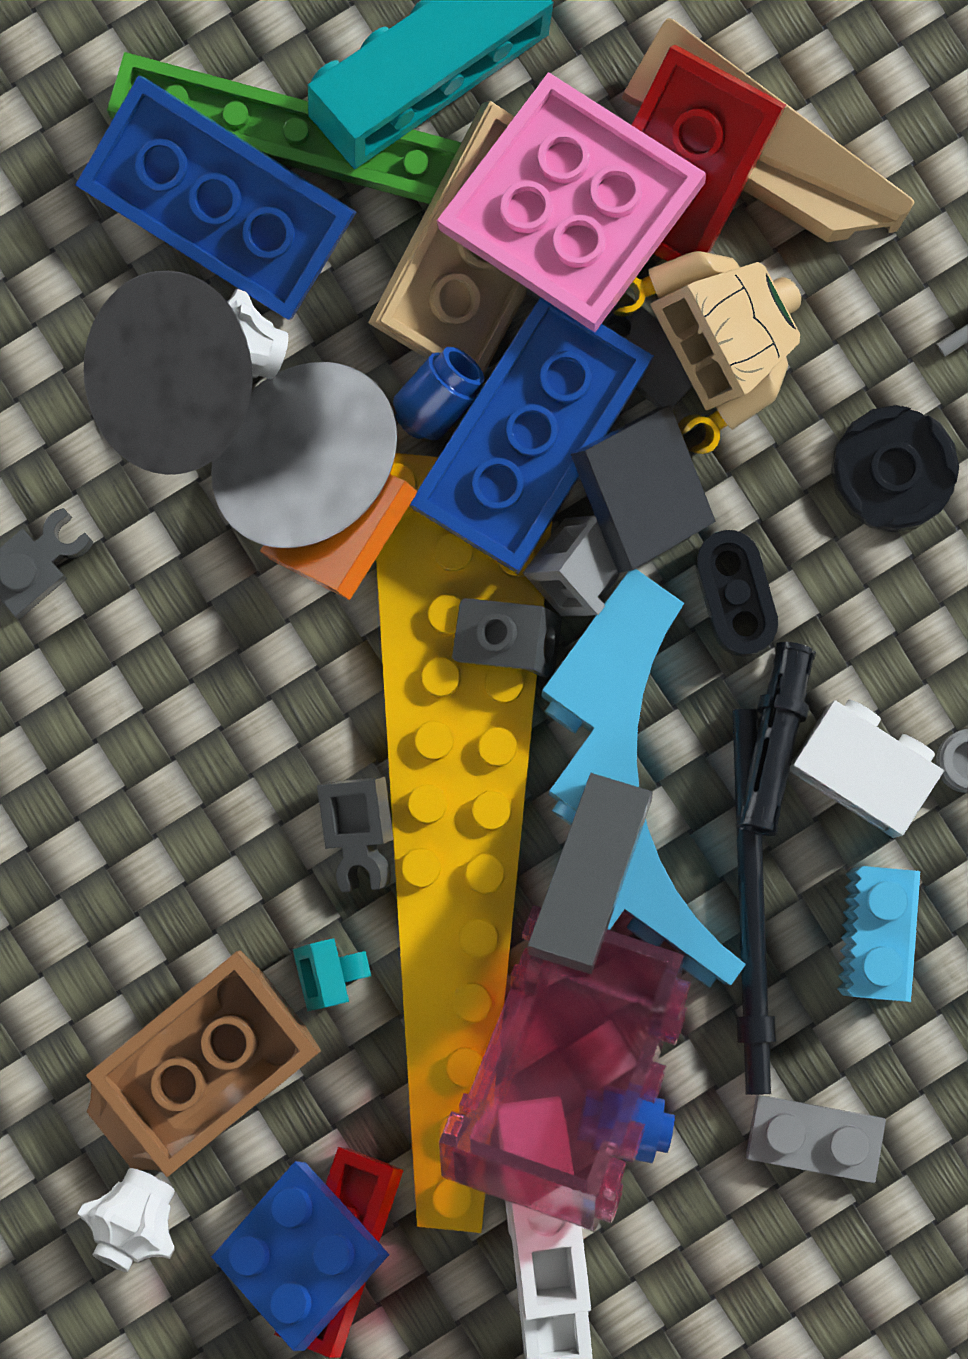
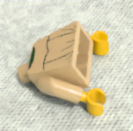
M695 251L648 269L650 276L642 279L636 277L629 286L635 294L634 304L617 309L614 314L621 317L630 316L641 307L646 297L657 294L659 299L650 303L659 323L705 410L717 408V411L708 417L693 414L684 417L678 423L681 434L687 433L696 424L702 423L706 429L705 439L689 451L697 454H706L713 451L718 445L722 429L726 426H729L732 430L776 400L788 368L786 356L800 343V333L790 314L800 307L801 294L796 284L788 278L780 277L772 281L766 267L759 262L740 267L731 257Z

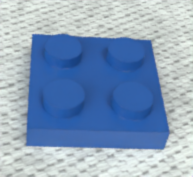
M295 1161L211 1258L293 1351H305L390 1254L306 1162Z

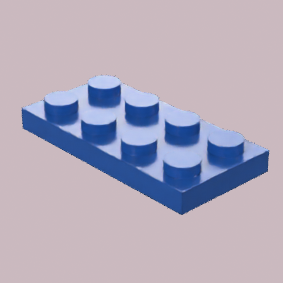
M143 76L136 78L75 186L233 286L247 292L249 296L287 320L293 319L356 214V211Z
M540 297L419 487L416 496L410 504V508L519 574L579 479V474L571 454L608 433L651 365L654 355L603 324L600 325L596 332H593Z

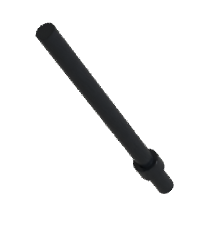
M757 709L732 710L736 823L743 803L750 763L758 735ZM736 827L741 961L746 964L741 971L743 1016L736 1017L737 1043H744L745 1094L764 1095L771 1094L769 1042H776L775 1016L768 1015L762 835L748 833L741 830L740 827Z

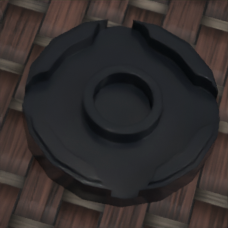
M899 405L872 409L852 422L835 447L831 467L835 493L848 513L870 528L889 532L915 529L937 516L953 494L959 473L955 443L942 424L929 415L925 416L918 411L911 410L909 407Z

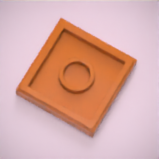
M389 474L383 489L373 504L360 518L340 533L319 543L304 547L276 548L263 545L260 552L273 562L350 600L418 491L406 481Z

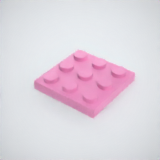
M548 72L437 219V224L441 232L588 329L596 332L703 187L706 173Z

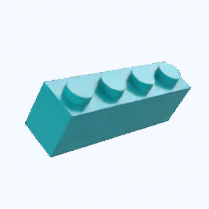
M420 0L405 19L390 29L388 27H381L375 30L365 39L361 48L341 62L337 60L331 61L316 72L308 84V116L355 170L549 35L554 2L552 0Z

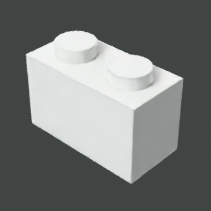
M848 699L844 706L834 700L825 708L791 761L790 772L892 838L903 836L944 770L931 762L935 753L923 743L906 734H902L900 739L896 740L879 729L877 726L881 718L864 705Z

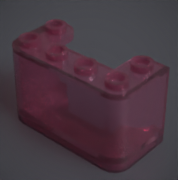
M533 905L522 932V939L530 941L541 907ZM607 929L592 974H588L528 955V948H525L519 965H514L511 973V989L469 1094L464 1093L459 1104L460 1114L451 1111L439 1140L442 1178L593 1232L596 1230L600 1220L612 1223L624 1188L621 1181L626 1162L622 1161V1159L634 1162L646 1125L636 1121L643 1100L655 1103L667 1068L666 1065L657 1063L664 1042L676 1045L685 1021L687 1008L684 1006L691 982L681 979L684 955Z

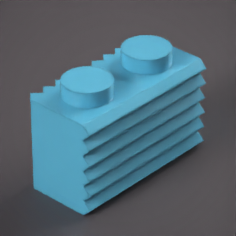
M868 866L852 868L846 873L851 882L845 886L850 894L844 899L849 907L843 911L848 920L842 924L847 933L841 939L847 945L840 950L845 958L839 962L844 971L838 975L843 984L837 989L843 996L911 1002L920 871Z

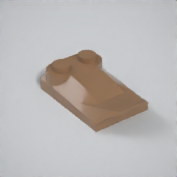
M239 950L86 1075L91 1081V1099L86 1112L130 1168L156 1170L163 1172L168 1177L320 1053L321 1049L303 1021L266 975Z

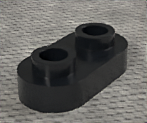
M723 530L716 532L702 544L695 564L712 630L718 644L728 653L741 657L753 656L768 647L778 629V616L760 552L754 541L739 531ZM725 554L733 556L738 563L737 573L731 576L721 574L716 568V558ZM742 614L750 616L755 623L754 633L750 636L737 634L733 629L734 617Z

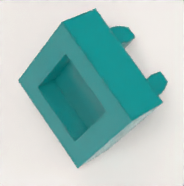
M334 938L293 949L307 1012L349 1002L345 982L371 976L366 951L339 957Z

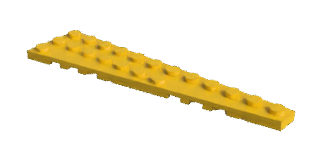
M395 453L390 474L406 481L418 491L438 457ZM409 505L377 556L376 566L417 1227L482 1233L537 675L522 669L460 663L453 659L452 654L459 605L462 599L468 598L544 607L545 598L523 572L550 538L552 522L520 573L517 574L416 512Z

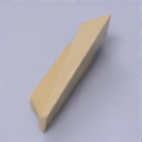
M667 18L660 27L622 96L623 100L640 108L669 48L677 45L783 102L671 18ZM788 105L785 107L743 188L745 192L826 242L846 240L855 231L882 227L887 228L888 233L897 232L914 205V200Z

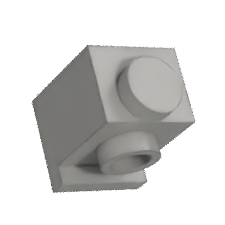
M595 515L564 518L523 572L561 617L599 615L605 605L598 596L608 591L619 577Z

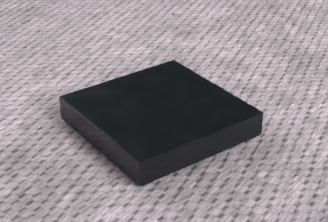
M670 405L656 408L571 454L618 573L638 568L716 522Z

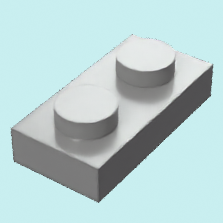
M756 1095L745 1158L875 1183L886 1119L771 1096Z

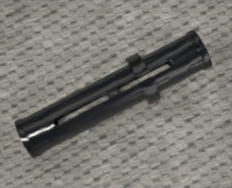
M795 642L776 643L767 692L764 695H760L757 705V711L762 715L750 763L743 803L736 823V827L756 835H777V825L799 724L806 721L809 706L804 701L816 651H812V648Z

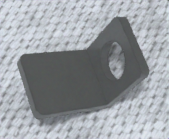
M468 598L462 599L459 605L452 657L460 663L528 670L543 678L551 679L555 673L562 618L543 606ZM546 635V647L544 652V640Z

